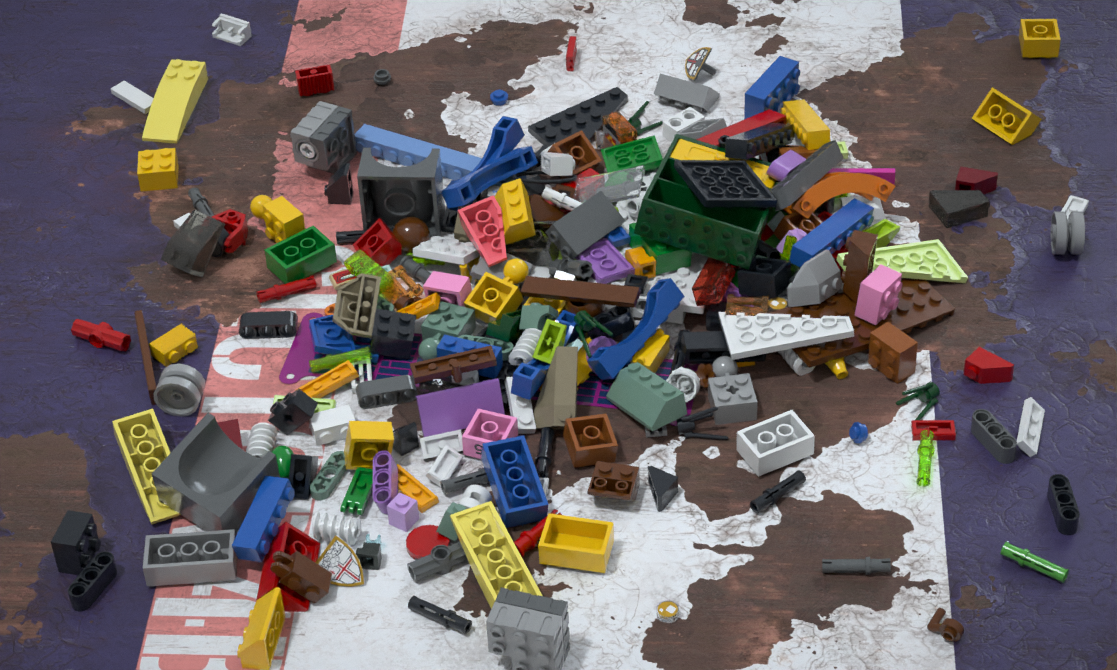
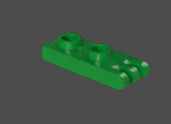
M357 467L341 504L340 512L346 513L349 507V514H354L356 508H358L357 515H363L373 491V469Z

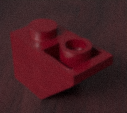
M960 166L956 178L955 195L976 198L995 191L998 173Z

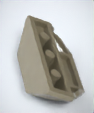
M361 273L355 279L340 287L337 291L332 321L351 335L371 338L381 277Z

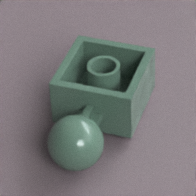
M440 301L438 310L429 313L421 325L423 341L418 349L420 358L423 361L437 358L436 348L444 335L453 337L472 335L476 329L475 310Z

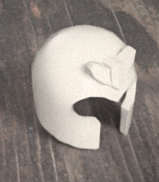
M681 366L672 371L666 380L684 393L685 402L693 399L699 392V377L691 369Z

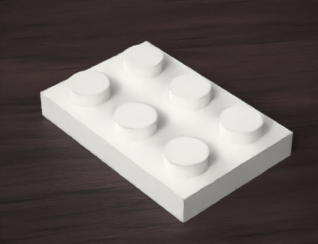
M433 236L428 241L421 242L420 245L413 248V256L461 265L480 256L472 242L463 243L459 242L458 239L446 240L442 239L441 236Z

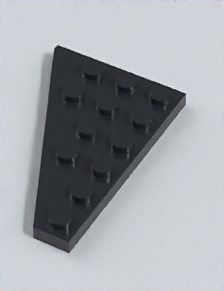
M618 87L612 88L529 125L528 132L541 144L549 147L581 130L589 142L592 143L595 132L598 135L600 134L603 125H607V122L609 123L612 120L613 114L615 112L618 113L620 108L626 104L628 95Z

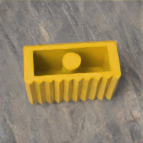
M182 323L149 343L151 356L166 367L176 363L179 359L198 348L195 333L183 326Z

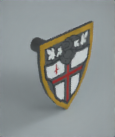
M702 47L686 59L685 72L687 77L696 80L701 70L706 71L712 76L715 75L717 70L705 63L712 48Z

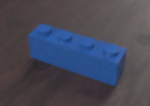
M264 476L232 544L238 559L262 562L265 555L269 552L270 544L274 536L277 535L278 527L286 515L287 507L294 498V489L289 479Z

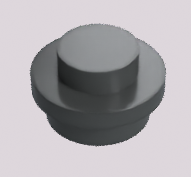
M379 69L375 72L373 79L375 83L385 85L391 81V75L388 70Z

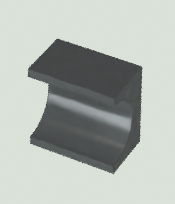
M363 147L357 174L363 230H368L379 218L389 228H393L403 218L416 217L423 220L427 225L430 237L441 236L445 201L441 194L443 179L440 149L432 148L429 156L417 164L406 167H391L377 162L371 154V148Z

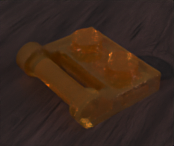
M402 265L393 268L381 276L379 293L394 305V309H396L397 300L402 296L418 297L424 291L423 287L420 284H416L406 273V269ZM396 278H401L409 289L405 290Z
M728 294L726 315H737V312L745 313V316H756L758 313L767 314L769 296L755 298L736 297L734 294ZM738 305H752V306H755V307H751V306H738Z

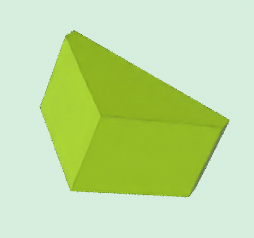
M547 319L532 358L551 364L556 347L564 346L567 326Z

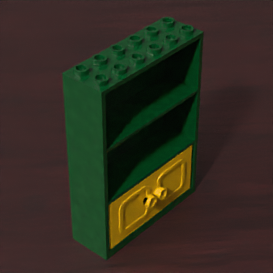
M676 134L642 199L634 234L749 270L773 207H704L673 166L675 160L745 161L765 186L771 190L779 183L766 174L771 163L754 157L747 160L726 158L725 148Z

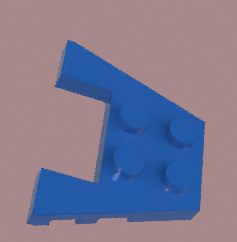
M333 314L309 320L314 352L351 359L370 358L371 362L378 363V354L369 353L370 345H354L352 335L332 321Z

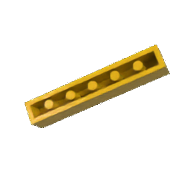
M804 99L783 102V108L780 109V113L786 115V124H793V130L797 138L801 140L808 150L819 149L822 145L830 142V129Z

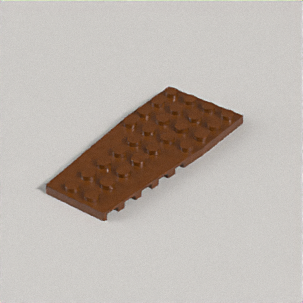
M905 278L901 279L902 288L897 297L899 299L898 306L895 310H891L884 320L882 319L877 325L855 316L857 304L844 292L834 294L820 304L786 307L766 314H791V317L802 318V315H810V318L849 316L854 329V337L792 348L810 368L869 349L870 332L886 322L891 323L907 334L911 332L913 327H925L928 321H941L942 316L946 314L953 316L955 308L926 280Z

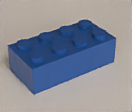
M779 56L745 92L744 119L769 109L780 113V109L783 108V102L790 101L794 95L798 94L800 89L798 84L800 76L798 61Z
M524 435L483 443L481 460L505 527L509 528L543 520L548 514L549 504Z

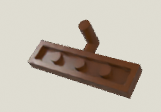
M486 346L411 363L410 369L415 384L453 376L454 381L460 383L462 381V373L497 366L492 346Z

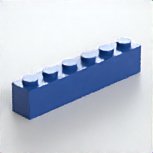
M854 198L792 246L789 261L801 268L806 261L824 250H829L831 255L835 251L840 250L846 244L847 237L852 236L854 230L862 231L872 224L874 216H872L874 207Z

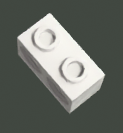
M689 107L663 121V137L672 142L675 134L697 121L705 120V116Z

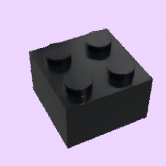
M753 257L749 270L741 268L737 272L739 294L747 295L748 297H765L768 300L777 298L789 286V279L792 277L791 261Z
M376 309L369 353L410 359L416 315Z
M70 510L66 512L51 540L58 572L79 575L92 560L95 553L99 551L101 541L98 539L97 525L94 522L93 514Z

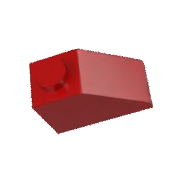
M978 347L965 359L963 375L980 384L1011 382L1014 364Z

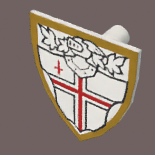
M335 535L315 563L332 573L331 584L350 587L364 584L363 569L358 556L344 540Z

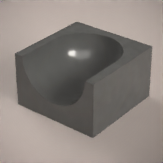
M207 413L152 473L159 501L206 531L235 529V533L240 529L264 476L280 477L275 454L268 451L263 458H258L245 452L228 438L218 425L215 416Z

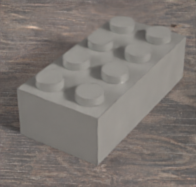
M235 529L146 535L143 560L146 585L161 586L236 580L237 556L232 548L236 537Z

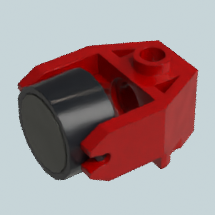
M229 209L210 217L196 234L199 236L198 242H200L203 250L213 257H220L224 252L233 253L240 245H245V239L248 236L246 214Z

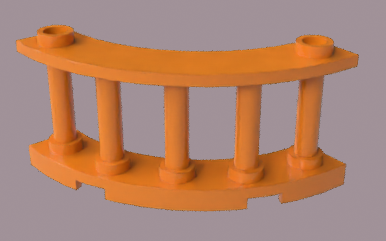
M826 173L796 201L782 210L788 214L797 212L808 219L825 201L845 193H854L869 201L876 197L886 202L895 185L870 174Z

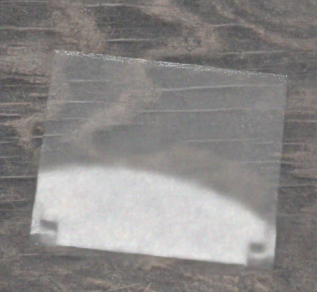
M644 165L577 178L573 199L584 203L600 191L604 193L611 203L640 197L643 176L645 175Z

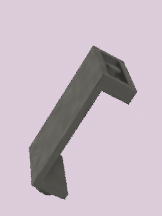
M600 191L553 223L545 233L550 241L561 251L563 257L568 256L574 260L580 253L617 227H620L626 220L604 193Z

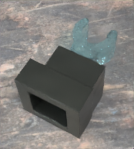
M367 534L363 548H357L356 555L360 560L362 569L379 570L382 558L381 535H378L376 540H370V534Z

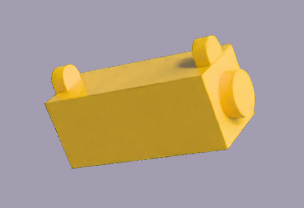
M658 328L656 333L644 342V347L635 353L631 364L638 362L653 373H656L670 351V336L664 334L661 328Z

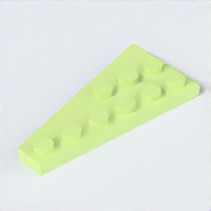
M939 239L876 248L873 271L882 264L902 273V278L966 283L968 279L967 275ZM848 252L838 254L836 259L844 271H846V266H843V260Z

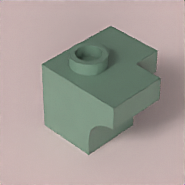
M540 303L522 305L519 329L523 332L529 328H536L542 331L546 320L550 319L553 321L557 319L559 311L550 305H542Z

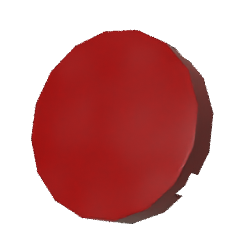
M422 525L413 529L406 538L407 552L413 559H420L431 554V550L437 545L450 546L449 538L436 532L438 526Z

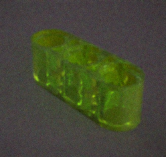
M362 250L356 251L344 261L347 270L355 277L361 273L381 277L378 296L394 284L390 274Z

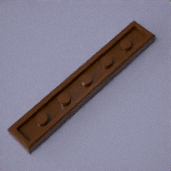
M526 276L520 292L522 296L635 308L641 290L640 287Z
M138 310L134 314L151 404L156 405L154 401L156 381L142 310Z

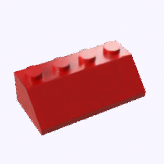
M284 522L279 526L277 535L274 536L270 544L269 552L265 555L256 601L277 587L281 589L284 612L308 611L310 601L280 583V577L270 569L271 564L275 562L273 561V554L276 551H282L290 556L298 551L316 562L320 543L288 522Z

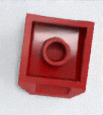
M381 218L353 244L363 263L371 270L389 265L398 255H402L401 243Z

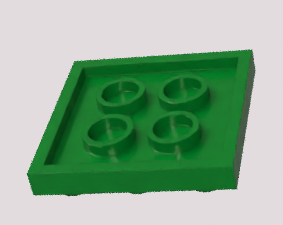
M655 135L601 149L609 180L619 174L637 175L642 171L656 170L663 160Z

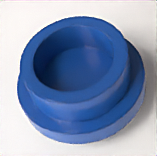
M495 90L490 94V100L496 106L504 105L507 102L508 94L503 90Z
M854 422L850 428L849 435L854 443H861L867 439L868 430L865 424Z

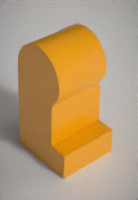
M642 246L625 251V259L635 268V275L647 276L648 279L656 277V260L653 256L649 257Z

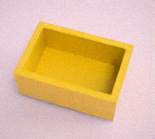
M548 513L538 545L539 564L605 573L614 543V522Z

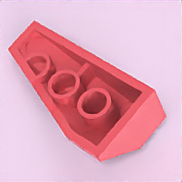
M494 195L459 209L458 214L461 225L488 267L507 260L502 210Z

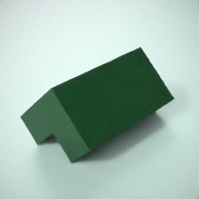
M522 309L502 314L501 319L489 322L486 334L506 342L518 340L523 332L519 329Z

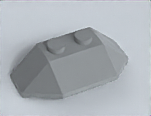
M824 250L802 265L793 283H790L787 287L789 307L820 304L841 290L840 269L829 250Z

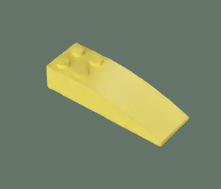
M179 59L170 61L152 101L142 141L178 143L208 81L205 62Z
M149 409L112 421L115 438L151 525L181 515L159 501L152 473L170 454L154 410Z
M492 501L450 515L465 555L491 609L501 587L512 591L516 590L542 596Z

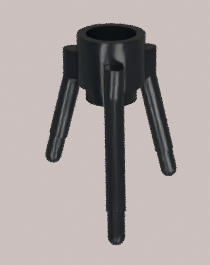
M718 407L709 408L677 419L679 435L685 434V439L693 437L728 440V436L692 433L693 430H696L694 422L712 417L714 415L713 412L717 411Z

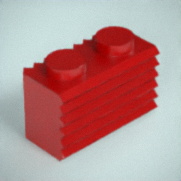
M330 64L295 70L299 96H311L316 93H328L331 90H335Z

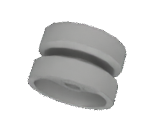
M1053 212L1050 229L1053 255L1065 254L1067 247L1071 255H1081L1083 253L1085 242L1083 212H1071L1068 219L1065 212Z
M185 364L169 365L161 373L159 383L154 391V401L160 409L170 415L189 416L198 408L205 389V379L199 371Z

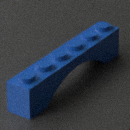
M502 116L492 130L491 139L483 158L468 175L514 150L525 136L518 119ZM462 178L457 179V180H452V181L449 183L448 186L454 184L455 182L461 180ZM458 207L449 208V210L458 211Z
M532 146L516 148L441 190L447 207L464 206L476 199L488 187L537 164Z
M671 278L658 280L648 291L643 316L635 330L625 340L612 346L599 347L587 360L601 380L615 379L624 365L632 361V356L644 347V342L656 333L658 326L667 321L668 315L680 306V301L685 296Z
M565 310L561 312L555 322L567 326L564 346H567L579 336L575 330L577 326L574 322L575 314ZM535 358L528 363H521L513 373L511 394L530 400L545 381L550 364Z

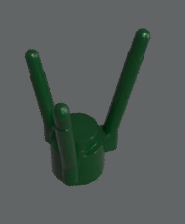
M646 101L623 124V130L627 135L632 136L636 134L639 136L641 133L663 124V121L641 129L642 123L638 118L645 111L649 101Z
M579 311L575 315L574 322L577 324L575 330L578 332L585 352L590 358L592 355L583 331H590L593 327H598L609 336H613V333L594 317H591L587 311Z
M930 381L925 385L902 392L903 396H909L897 401L896 405L916 397L922 402H929L915 419L921 420L929 409L938 403L937 397L940 395V390L935 383Z

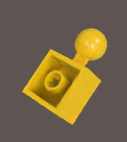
M258 195L251 201L250 210L252 214L258 219H264L266 224L265 233L269 239L274 240L276 243L305 230L303 213L283 196L272 200L269 196Z
M518 258L509 260L503 269L504 279H500L488 272L484 273L464 301L466 308L475 310V318L489 323L501 319L502 314L516 311L523 301V297L519 287L514 284L522 283L529 274V268L523 260Z

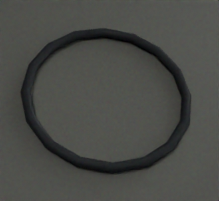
M542 171L519 172L514 174L512 179L516 180L519 179V176L548 174ZM572 174V176H568L572 178L560 180L521 178L524 183L557 184L575 181L577 176Z

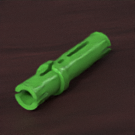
M1005 542L1000 554L1017 561L1020 566L1026 565L1061 583H1064L1068 576V569L1030 553V550L1026 548L1023 550L1009 542Z

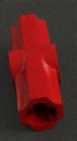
M76 319L71 328L72 335L89 340L96 348H102L105 345L126 352L131 342L130 335L113 330L106 322H100L97 325Z

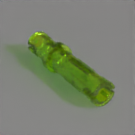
M366 346L335 355L330 353L326 357L309 360V366L312 367L311 372L314 373L324 369L331 370L347 360L350 363L372 359V355L369 352L370 347Z
M923 430L920 433V445L917 448L919 462L916 483L921 486L923 479V487L930 485L931 461L935 449L933 446L934 433L929 431V437H927L928 430Z

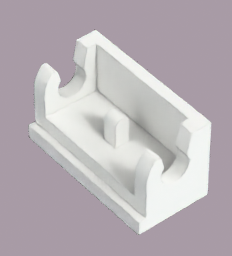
M221 13L220 17L212 24L213 27H217L212 33L213 38L242 46L252 37L250 22Z

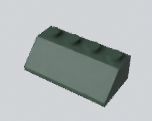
M638 362L629 364L628 367L619 371L606 395L607 400L651 431L687 415L684 393Z

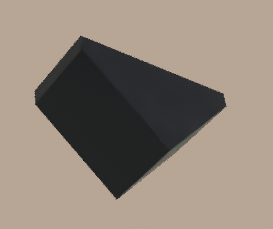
M415 422L401 426L393 431V449L401 456L419 447L417 425Z
M648 466V484L657 511L661 512L678 493V477L654 466Z

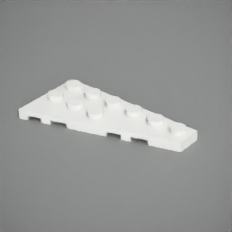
M718 312L732 360L854 337V329L849 316L810 318V315H802V318L791 317V314L758 313L756 316H745V313L737 312V315H726V312Z

